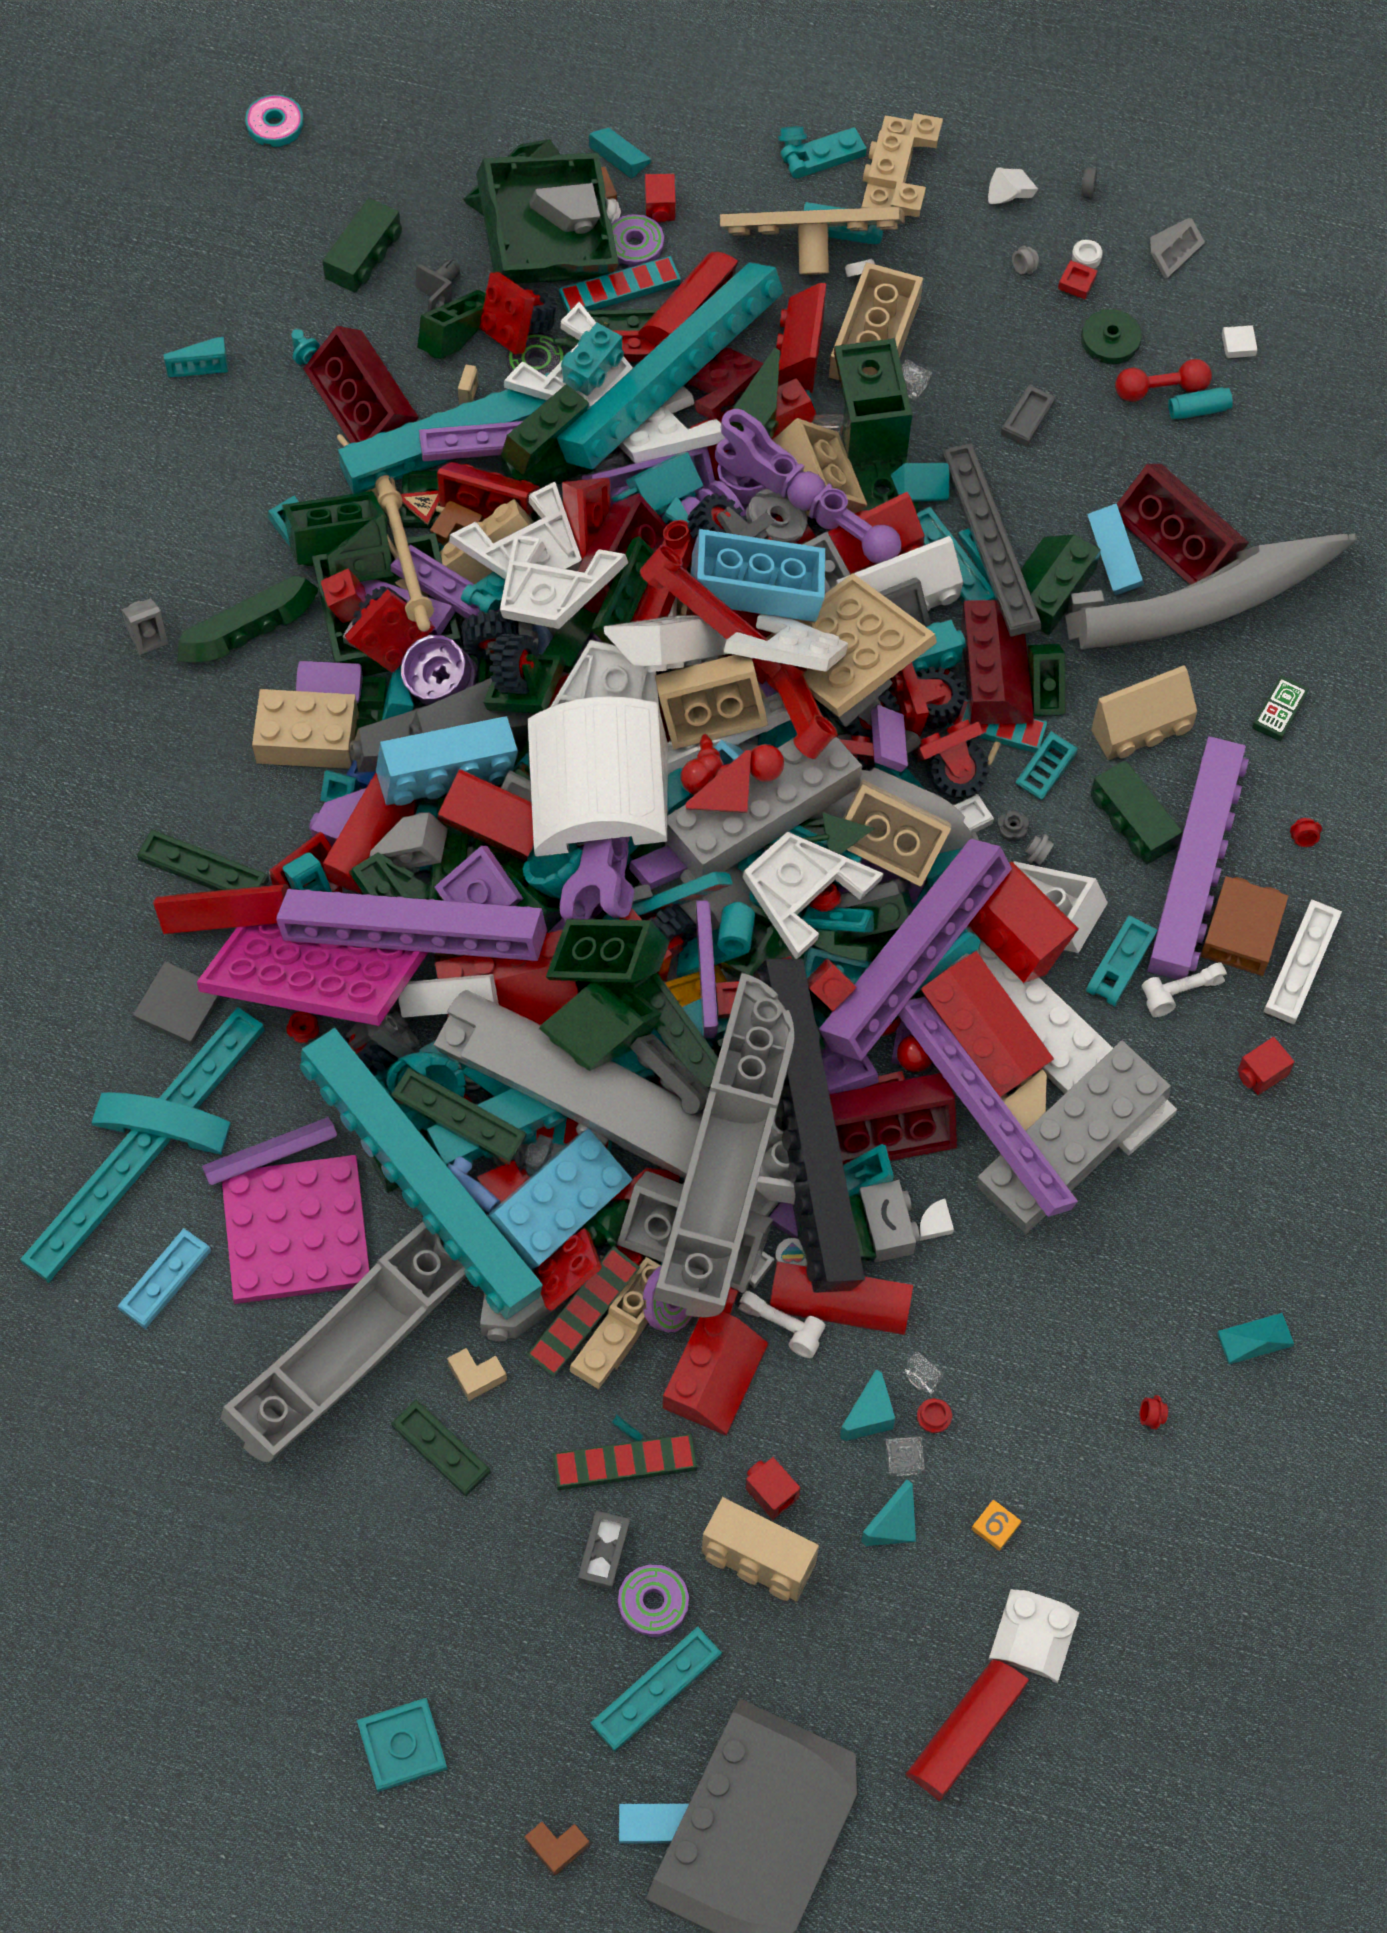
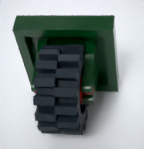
M502 634L501 637L496 639L497 644H493L492 650L494 654L490 655V660L493 661V665L490 666V672H493V675L491 676V685L483 701L486 709L489 711L539 713L546 710L566 665L562 655L539 654V651H535L537 643L533 642L534 638L532 636Z

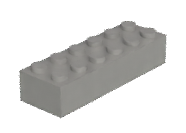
M837 737L828 744L816 759L808 758L796 748L793 738L777 748L784 757V769L777 779L770 782H761L750 774L747 813L687 810L686 805L667 816L666 844L696 879L712 872H724L857 789L860 785L862 765Z
M1122 1040L1029 1127L1026 1133L1068 1189L1072 1191L1169 1099L1171 1085ZM1002 1155L978 1176V1188L1025 1234L1046 1216L1045 1212L1040 1208Z

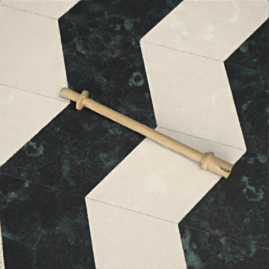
M384 475L375 482L379 495L377 500L383 511L387 513L410 600L405 606V611L408 619L416 622L419 630L425 632L430 628L429 618L432 616L434 608L432 601L422 596L399 509L402 506V497L396 490L394 479L391 477L389 481V476Z

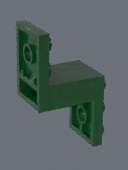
M895 338L834 346V357L845 402L842 443L867 503V506L861 511H869L899 496L891 474L903 464L909 463L907 455L913 414ZM866 367H873L878 372L874 375H867L862 370ZM879 485L887 486L891 491L886 494L878 493L874 488ZM913 502L916 513H918V502Z

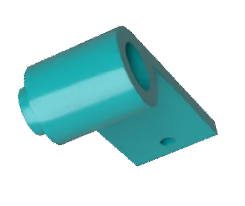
M733 902L723 908L720 928L712 931L714 965L749 952L755 912L747 904ZM697 937L688 941L687 945L679 953L676 972L678 977L687 976L699 971Z

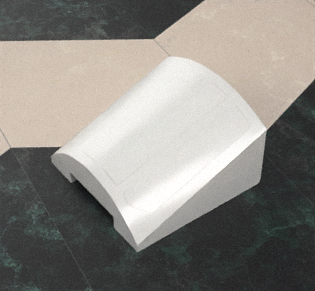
M627 697L584 698L555 705L528 718L535 856L568 853L569 843L632 836L634 845L667 841L668 743L658 703Z

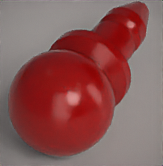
M703 734L699 743L701 750L697 758H700L703 766L715 777L723 765V761L720 758L719 751L713 747L711 738L707 734Z

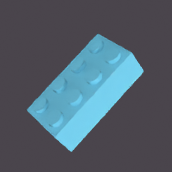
M699 529L692 552L691 576L732 610L816 622L825 598V548Z
M505 716L381 741L376 773L385 804L406 805L415 799L424 797L435 799L448 793L459 769L495 786L501 785L509 770L513 772L518 750L508 718Z
M588 1128L574 1137L487 1216L530 1270L546 1260L633 1179Z

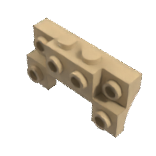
M914 113L913 120L885 115L877 142H871L869 159H872L871 165L866 164L864 169L863 182H867V187L861 208L900 207L904 211V216L920 217L926 187L905 183L912 159L913 147L937 148L943 118Z

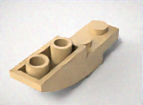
M647 1257L639 1266L640 1269L611 1304L608 1315L570 1365L571 1373L600 1389L612 1370L619 1367L648 1323L644 1316L643 1308L647 1309V1300H643V1293L649 1277L661 1265Z

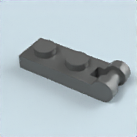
M654 1034L638 1037L630 1047L637 1054L638 1061L646 1068L652 1069L661 1078V1084L682 1099L681 1105L685 1112L693 1114L703 1111L709 1089Z

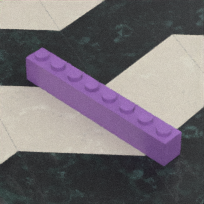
M1208 736L1147 972L1179 980L1187 977L1189 970L1196 971L1200 956L1199 952L1194 951L1196 942L1203 943L1207 924L1201 923L1203 914L1210 915L1214 896L1208 895L1210 886L1217 887L1221 868L1215 866L1217 859H1224L1228 841L1223 840L1224 831H1231L1235 813L1229 812L1231 803L1237 805L1242 786L1236 785L1238 776L1244 778L1249 759L1243 758L1245 745Z
M970 838L854 984L857 988L831 1013L819 1028L832 1052L862 1061L1012 868L1001 846Z
M287 889L276 918L283 941L538 961L547 933L542 908Z

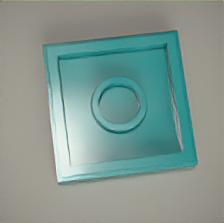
M427 1698L357 1720L377 1792L448 1769Z

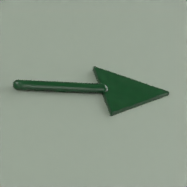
M822 813L826 834L805 837L803 839L812 843L827 840L828 849L841 855L876 828ZM774 843L765 845V849L768 850Z

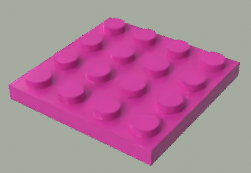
M356 1155L259 1167L222 1181L234 1304L351 1289L370 1271Z

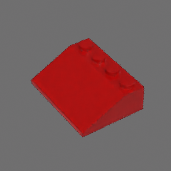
M563 929L546 933L538 961L462 955L435 962L438 979L493 974L499 1005L539 1025H542L582 991L580 981H557L546 978Z

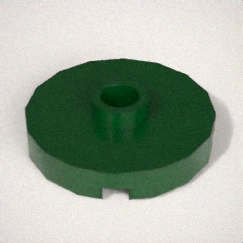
M1104 309L1093 313L1086 320L1081 334L1082 346L1092 358L1095 356L1101 359L1100 362L1120 364L1130 360L1139 349L1142 340L1141 327L1136 319L1126 312L1116 309Z

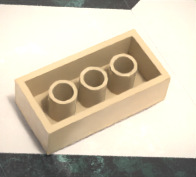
M866 262L835 346L895 338L900 358L921 300L923 278ZM833 348L830 357L829 378L839 380ZM866 367L862 370L867 375H874L878 372L873 367Z

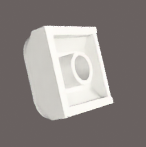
M1011 1589L989 1660H998L1058 1683L1079 1612L1065 1603L1033 1592Z

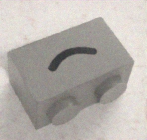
M899 1180L860 1188L858 1196H860L863 1203L869 1238L873 1251L877 1255L874 1263L913 1255L916 1242L920 1241V1234L916 1221L911 1222L908 1211L911 1210V1200L908 1191H902Z

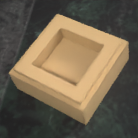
M465 365L458 386L459 405L473 402L478 387L476 366Z

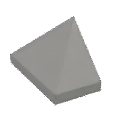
M1187 218L1150 237L1151 255L1163 277L1168 278L1205 241L1193 219Z

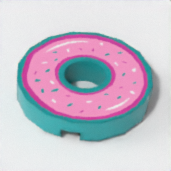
M267 95L257 99L250 105L246 111L245 123L249 136L261 145L266 143L271 144V147H280L290 144L299 137L301 128L304 125V117L300 105L292 98L284 95ZM272 118H279L282 120L278 124L268 123V121Z

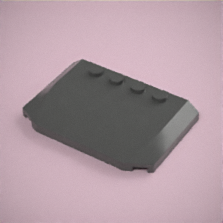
M740 1699L728 1720L646 1896V1902L709 1933H795L856 1800V1753Z

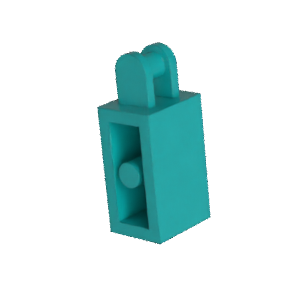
M683 452L625 480L629 488L613 496L612 500L613 502H619L628 498L631 494L636 495L640 493L654 511L660 515L666 512L669 507L668 504L672 503L675 497H678L680 501L689 496L695 497V490L704 485L689 453Z

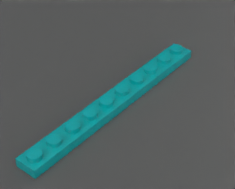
M237 1007L159 1099L198 1109L265 1031L264 1025ZM131 1130L20 1259L22 1264L49 1283L171 1139Z

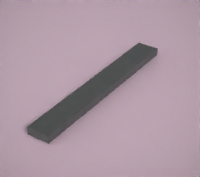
M972 443L942 450L944 462L949 465L951 481L1010 637L1041 630V621Z

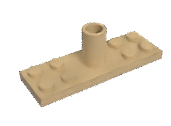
M900 207L720 214V227L728 230V233L733 236L750 235V230H758L762 235L780 234L779 229L798 228L799 274L801 275L829 273L828 227L847 226V229H850V231H867L868 225H877V228H880V230H896L897 224H905L904 211Z

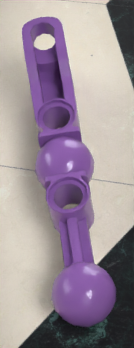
M732 409L723 415L720 428L725 438L717 444L715 451L716 461L735 476L752 477L772 492L781 494V497L784 499L788 496L789 501L794 507L802 511H810L809 517H815L821 527L825 529L842 527L862 542L863 553L869 561L879 564L898 556L901 551L900 535L894 528L887 525H875L872 527L848 510V499L843 491L832 488L831 484L826 486L824 480L816 473L811 471L803 472L804 465H799L790 453L772 441L762 423L744 410ZM733 421L741 423L744 428L743 432L733 427L730 423ZM733 450L736 452V455H727L724 451Z
M629 837L585 841L580 866L576 873L567 880L562 889L560 914L565 922L567 919H590L593 909L599 903L603 910L614 919L629 915L634 897V889L625 879Z

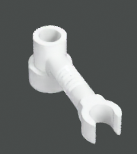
M1215 963L1201 970L1200 973L1166 984H1162L1159 977L1150 978L1142 984V989L1148 999L1146 1005L1153 1017L1167 1015L1176 1007L1172 995L1203 985L1216 986L1225 982L1223 975L1227 974L1222 963Z
M746 1291L739 1301L741 1304L738 1309L746 1314L756 1317L761 1316L769 1321L771 1320V1322L777 1323V1325L793 1332L794 1335L789 1342L790 1349L805 1358H812L819 1347L818 1340L825 1329L824 1322L814 1316H808L805 1322H802L790 1315L788 1316L784 1312L782 1313L778 1309L776 1310V1308L766 1304L763 1299L750 1291Z

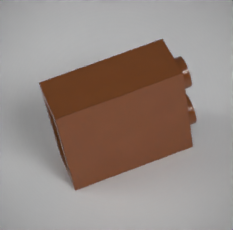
M1226 876L1200 957L1263 976L1270 960L1289 895L1282 894L1275 888H1263L1250 884L1243 878Z

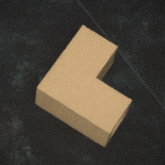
M467 1348L447 1358L448 1365L468 1401L507 1381L506 1373L496 1356L476 1366Z

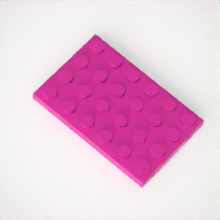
M278 923L244 926L235 929L200 976L197 985L199 992L379 1026L428 952L283 941Z

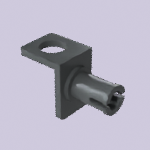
M447 259L435 272L421 264L416 268V288L431 296L428 300V312L435 309L437 301H440L436 308L451 302V281L461 272L459 265L455 261L452 263L451 259Z

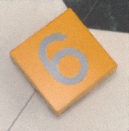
M992 1500L974 1523L971 1530L1000 1551L1022 1521L995 1500Z

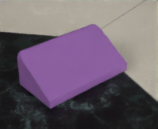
M299 661L296 691L355 694L356 701L359 703L363 683L362 666L360 664Z

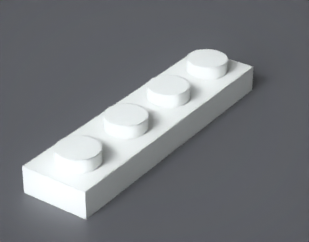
M1311 899L1266 1004L1265 1013L1295 1024L1342 911Z

